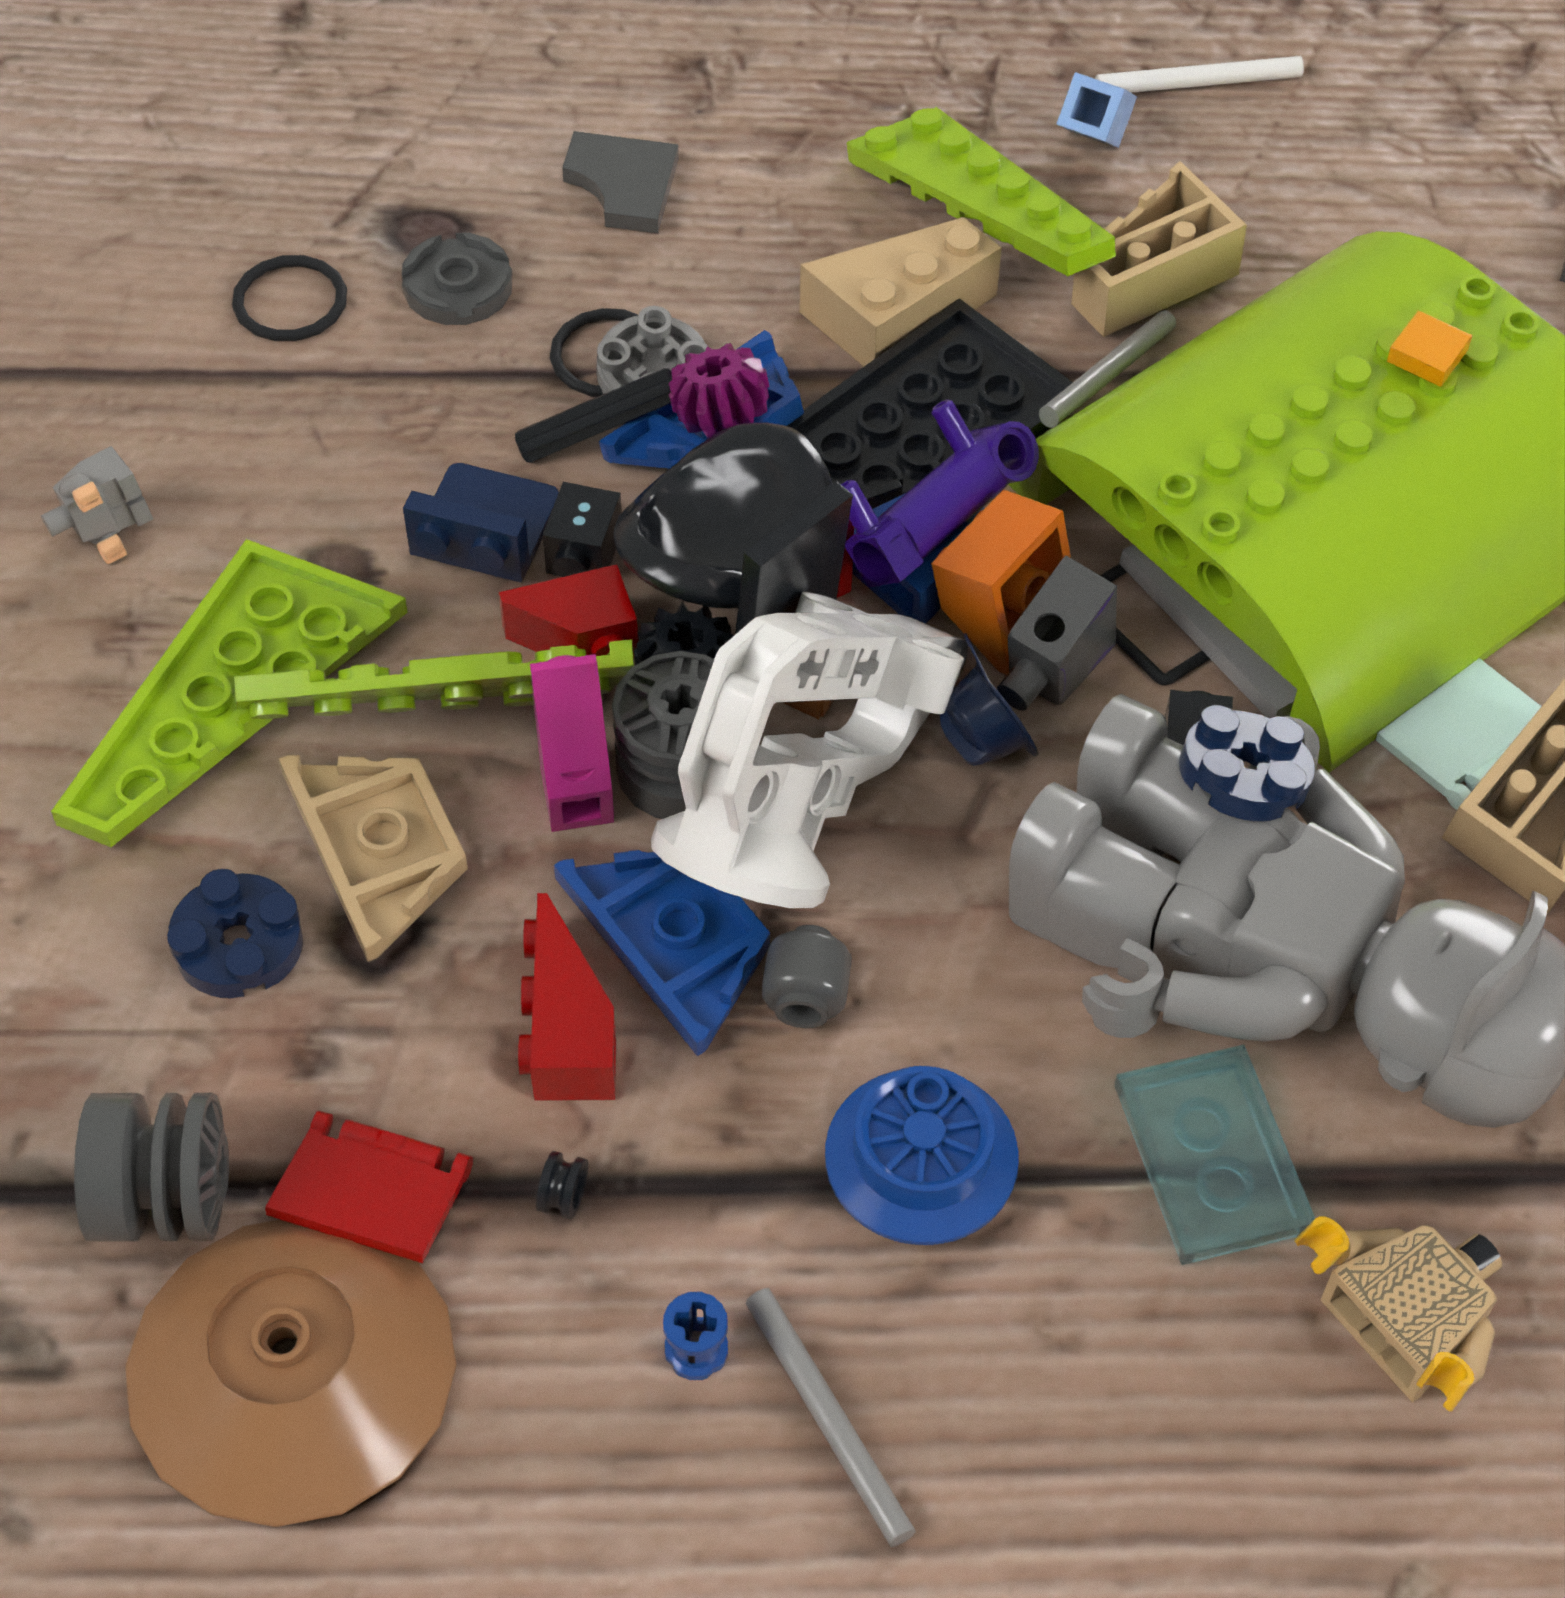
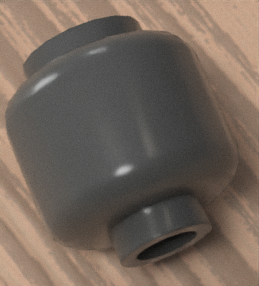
M802 925L795 930L777 936L770 943L767 951L762 983L763 1000L775 1012L777 1018L787 1025L805 1029L822 1026L827 1020L836 1017L846 1006L852 964L851 953L845 944L832 936L827 929L816 925Z

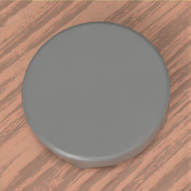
M648 306L642 309L637 316L625 319L613 326L599 343L596 361L598 384L603 394L663 368L671 370L676 365L685 363V355L705 352L708 345L692 327L683 321L671 317L665 308Z

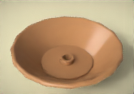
M283 1220L242 1226L188 1257L145 1307L125 1365L130 1427L159 1478L211 1515L272 1527H281L342 1515L398 1481L439 1429L457 1367L448 1306L419 1262ZM290 1338L297 1341L294 1348L287 1353L279 1354L272 1351L273 1346L281 1339Z

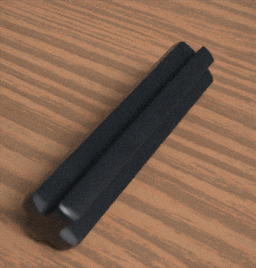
M663 368L518 430L515 433V441L520 454L527 463H533L671 404L669 382L672 380V371L669 368Z

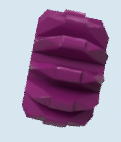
M731 343L725 344L720 349H711L707 346L705 352L685 355V363L678 364L671 369L672 380L669 382L671 406L673 412L677 413L678 420L684 423L688 433L703 431L707 438H710L725 428L738 424L754 423V417L761 416L767 412L766 401L769 398L767 388L770 387L765 368H762L761 360L754 358L750 348L742 347L735 350Z

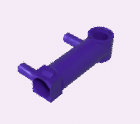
M944 400L933 407L932 415L954 453L879 517L875 515L856 481L848 480L841 484L853 494L849 519L856 529V533L846 541L845 548L869 588L903 581L924 562L923 559L1005 487L1010 483L1023 481L1033 474L1039 460V451L1035 436L1027 426L1020 422L1009 421L969 431L952 400Z

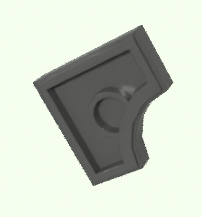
M574 131L562 167L563 182L583 187L598 198L604 208L606 227L658 233L679 160V144Z

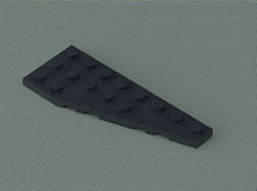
M959 298L805 408L804 414L788 424L787 427L800 432L814 446L826 464L833 484L836 481L840 484L848 480L856 481L871 508L874 509L907 493L954 453L932 415V409L938 403L944 400H952L969 431L1012 421L1020 422L1027 426L1036 439L1050 429L1041 422L1039 410L1073 382Z

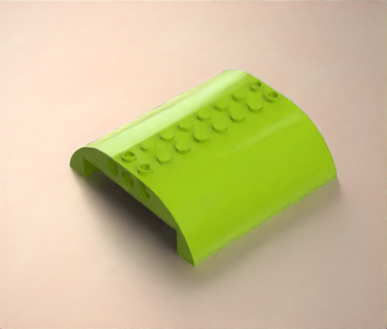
M1377 231L1359 235L1321 257L1036 438L1039 451L1036 470L1029 478L1009 484L1019 495L1043 504H1048L1071 489L1292 684L1297 691L1290 717L1301 719L1316 732L1320 745L1318 763L1330 773L1374 741L1379 731L1477 659L1485 660L1565 601V335L1474 265L1456 253L1428 239L1403 232ZM1418 310L1473 335L1468 351L1441 387L1387 362L1391 345Z

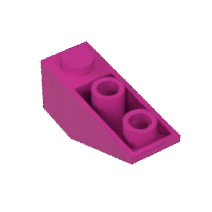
M596 654L580 657L562 655L546 662L530 664L540 769L551 832L614 823L612 783Z

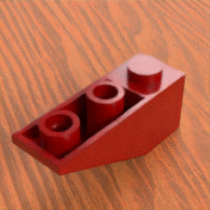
M537 893L536 919H524V958L535 959L534 976H522L521 1012L522 1016H532L531 1034L519 1035V1075H531L534 1101L615 1100L617 1038L614 1006L547 893Z

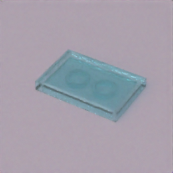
M1245 1045L1116 1075L1114 1084L1181 1265L1295 1238L1315 1219Z

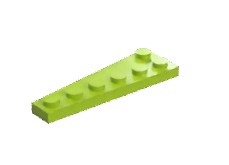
M937 107L920 109L907 119L889 126L874 127L868 130L865 135L846 142L848 159L853 165L890 184L898 180L911 186V195L924 202L936 198L946 203L947 214L957 219L964 217L982 222L985 234L1001 242L1011 244L1014 249L1066 276L1073 275L1116 257L1115 236Z

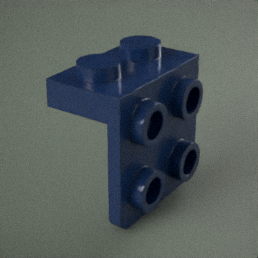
M454 463L447 469L434 496L411 491L403 506L410 555L522 583L543 539V533L559 491L553 485L465 463Z

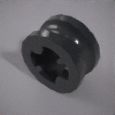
M552 1151L545 1162L539 1181L536 1210L548 1213L551 1208H558L561 1211V1217L572 1220L579 1209L588 1176V1160L577 1157L574 1162H566L563 1153Z

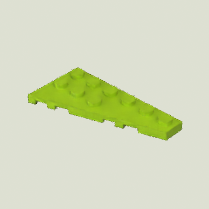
M246 539L51 810L56 826L106 846H114L273 720L251 719L249 709L237 710L234 676L299 670H321L325 672L326 678L408 613L406 598Z
M632 640L609 642L610 652L607 655L596 656L602 700L603 694L609 693L634 666ZM575 645L550 647V650L536 652L535 660L522 663V654L520 652L512 651L409 660V666L402 668L403 674L390 675V670L387 667H378L377 664L353 665L351 668L339 670L338 678L329 679L325 678V672L321 670H299L234 676L237 710L249 709L251 719H276L288 717V707L314 706V715L317 716L351 714L352 704L377 703L378 712L383 713L407 712L416 710L415 701L437 699L441 700V709H468L478 707V700L483 699V697L503 696L504 706L534 705L530 664L546 662L562 655L586 656V650L578 649Z

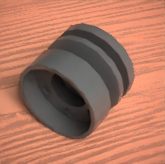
M684 651L654 655L633 666L617 684L612 702V715L616 739L614 744L616 770L620 788L635 807L655 818L664 819L686 809L678 775V766L714 659L707 655Z
M91 1093L83 1106L75 1146V1205L79 1228L84 1239L91 1242L138 1241L145 1230L149 1211L152 1210L155 1228L160 1240L177 1241L183 1232V1228H185L189 1240L213 1241L218 1231L229 1179V1147L218 1096L214 1093H194L186 1107L182 1095L166 1093L160 1101L155 1122L152 1125L149 1108L143 1095L139 1093Z

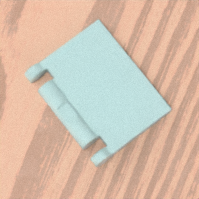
M1479 658L1379 731L1376 741L1444 795L1449 804L1457 810L1542 706Z

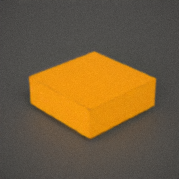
M1418 310L1391 345L1387 362L1441 387L1468 351L1473 335Z

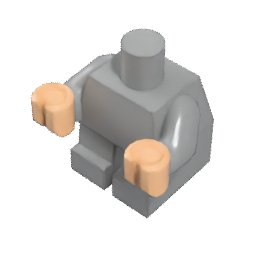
M112 446L80 461L54 485L53 489L61 506L41 515L52 537L73 527L83 542L89 541L96 544L106 564H110L127 555L121 539L116 533L135 523L139 527L153 520L134 474Z

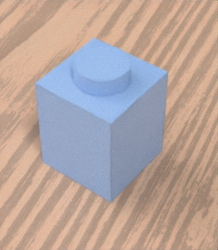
M1075 72L1056 125L1119 148L1137 96L1126 89Z

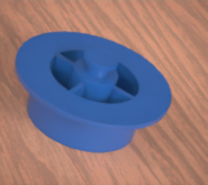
M912 1066L880 1075L866 1082L848 1096L831 1121L825 1144V1164L830 1185L837 1199L845 1210L865 1228L882 1237L900 1243L937 1245L953 1242L975 1233L987 1225L1002 1210L1011 1195L1017 1178L1019 1151L1017 1139L1008 1117L986 1091L949 1070L932 1066Z

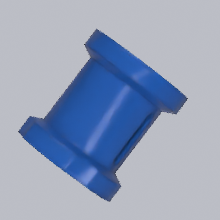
M687 1292L677 1296L667 1306L663 1315V1333L666 1337L665 1358L673 1367L675 1373L682 1378L705 1380L712 1373L721 1370L727 1360L728 1339L726 1334L728 1332V1317L723 1304L714 1296L704 1292ZM697 1309L703 1311V1317H697ZM693 1331H702L699 1342L690 1341ZM688 1356H695V1363H690Z

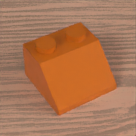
M1003 489L984 510H981L974 517L973 521L949 546L941 550L937 558L931 563L941 609L964 634H967L969 640L991 664L1003 674L1007 675L1009 673L1008 635L1012 627L1065 555L1071 558L1063 510Z

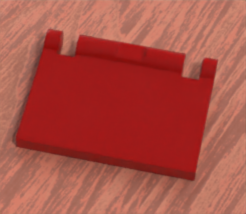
M318 1110L312 1119L310 1129L265 1206L266 1215L423 1263L463 1183L469 1178L473 1166V1157L458 1153L453 1161L450 1173L439 1170L444 1158L445 1150L443 1147L349 1119L344 1121L339 1137L335 1139L329 1137L333 1125V1115Z

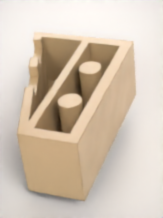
M1179 161L1170 169L1169 179L1155 191L1149 188L1139 197L1138 207L1124 219L1118 216L1105 228L1106 231L1115 236L1116 257L1074 274L1071 304L1103 337L1108 336L1239 275L1247 224Z
M962 217L803 263L800 267V313L862 366H865L959 298L973 309H977L997 296L1002 247Z
M1565 679L1459 806L1442 836L1445 841L1526 900L1530 901L1532 891L1548 897L1547 915L1565 891Z

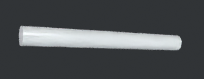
M1301 56L1098 74L1095 76V79L1126 89L1131 93L1298 78L1303 76L1304 65Z

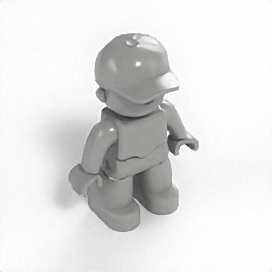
M1123 694L1113 697L1094 722L1085 741L1078 765L1077 793L1056 782L1047 785L1036 796L1026 811L1016 832L1009 860V917L1016 925L1097 965L1118 968V975L1133 982H1119L1107 974L1090 978L1089 985L1083 987L1082 1002L1088 1013L1092 1015L1094 1025L1105 1034L1117 1038H1134L1148 1032L1156 1024L1159 1013L1163 1012L1164 1023L1207 1034L1263 1042L1291 1038L1307 1028L1317 1032L1329 1031L1336 1024L1354 994H1356L1354 1015L1357 1029L1367 1049L1379 1061L1378 1071L1384 1081L1401 1092L1413 1091L1419 1086L1424 1088L1425 1092L1422 1103L1447 1118L1468 1125L1496 1128L1525 1121L1551 1099L1565 1077V944L1544 928L1548 910V897L1532 891L1523 926L1511 921L1508 917L1496 914L1488 909L1462 900L1453 899L1421 902L1409 909L1396 921L1401 892L1405 884L1404 855L1395 839L1325 769L1317 770L1320 750L1319 737L1310 725L1301 719L1284 716L1294 720L1303 728L1304 737L1302 742L1310 750L1315 764V774L1304 803L1296 809L1307 824L1299 821L1296 815L1288 808H1285L1281 818L1272 821H1248L1217 811L1208 805L1211 797L1209 793L1201 789L1196 782L1192 791L1184 782L1179 769V757L1183 745L1167 738V720L1164 715ZM1251 764L1249 769H1256V767ZM1167 853L1175 857L1181 863L1177 864L1167 858L1162 857L1161 855Z

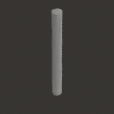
M1166 310L1160 311L1044 405L1039 410L1041 422L1049 428L1056 427L1174 330L1176 327L1174 315Z
M765 1288L755 1292L746 1301L748 1309L891 1547L904 1543L915 1534V1528L771 1290Z

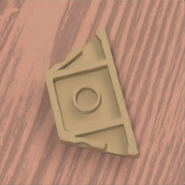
M300 755L281 757L279 762L282 774L367 962L377 959L468 869L466 854L419 758H387L382 761H370L364 757L338 756L337 765H302Z

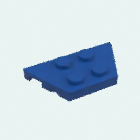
M764 330L739 347L750 348L754 358L761 360L762 368L766 369L770 385L767 388L769 398L766 401L767 412L761 416L754 417V423H774L787 426L804 414L802 401L794 381L789 378L788 369L782 356L779 357L775 350L771 334ZM669 404L625 423L601 439L599 445L604 460L609 463L670 469L693 448L709 438H707L703 431L688 433L684 423L678 420L677 413L673 412L672 406Z
M635 850L613 853L614 862L575 867L574 858L561 860L554 864L557 882L697 1056L704 1053L768 951L770 931L741 897L723 892L690 878L665 863L655 852L649 853Z

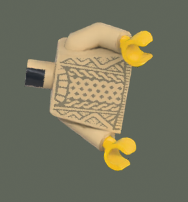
M1319 1216L1294 1239L1297 1246L1306 1245L1317 1253L1318 1256L1310 1265L1316 1274L1321 1275L1331 1265L1338 1266L1331 1272L1320 1299L1321 1302L1412 1403L1420 1398L1430 1386H1434L1447 1397L1443 1407L1449 1412L1453 1411L1467 1390L1484 1377L1495 1336V1330L1488 1316L1497 1301L1494 1291L1484 1280L1502 1267V1260L1498 1250L1486 1237L1481 1234H1473L1453 1249L1434 1227L1422 1225L1409 1232L1400 1228L1344 1230L1333 1219Z

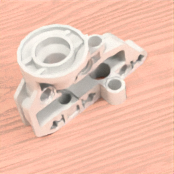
M811 592L801 593L795 613H774L754 618L720 647L715 656L678 766V775L686 809L683 812L657 821L651 838V849L665 863L690 878L729 894L759 903L786 908H814L823 903L830 882L827 872L813 851L825 818L846 816L856 786L890 769L899 761L930 713H945L954 685L966 663L968 654L966 641L908 616L899 614H868L835 599ZM858 699L848 722L839 730L826 731L824 737L811 738L803 733L764 736L761 746L759 745L771 708L777 702Z

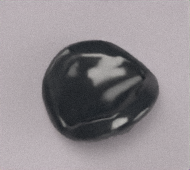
M745 423L731 426L719 431L693 448L648 486L619 515L614 528L615 546L627 568L653 588L671 597L711 608H738L744 550L833 482L820 454L809 440L795 429L774 423Z

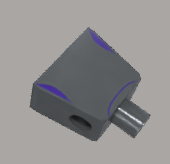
M1065 555L1008 635L1009 673L997 686V690L1010 706L1020 711H1026L1038 695L1053 704H1063L1116 645L1117 585Z

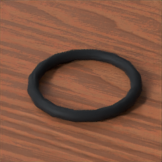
M282 255L262 261L243 274L233 291L232 308L239 323L256 336L273 341H299L319 335L336 323L346 307L347 287L340 273L323 260L306 255ZM282 267H306L319 271L329 278L336 290L335 303L328 314L314 324L298 329L276 330L260 325L248 316L244 307L245 292L254 280L266 272Z
M601 308L581 313L564 323L552 339L549 358L556 376L575 391L591 397L602 395L603 392L599 385H592L579 380L565 368L561 358L563 344L572 332L585 324L601 320L623 321L638 314L625 309Z

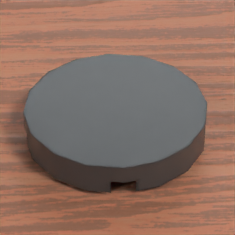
M456 233V239H446L443 241L441 235L428 238L413 248L402 264V289L410 308L424 319L439 324L468 325L487 319L503 308L512 293V269L504 249L491 239L473 233Z

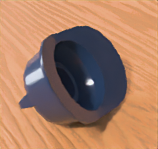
M963 634L976 660V666L953 688L945 713L940 714V725L946 738L967 764L972 766L997 761L1022 748H1025L1034 757L1039 755L1030 734L1006 700L989 681L967 634Z

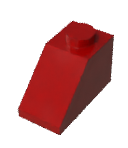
M617 564L499 592L503 631L505 638L535 652L550 650V647L575 645L578 649H585L586 655L596 654V656H602L610 652L609 642L632 640L634 658V650L637 648L638 643L637 618Z

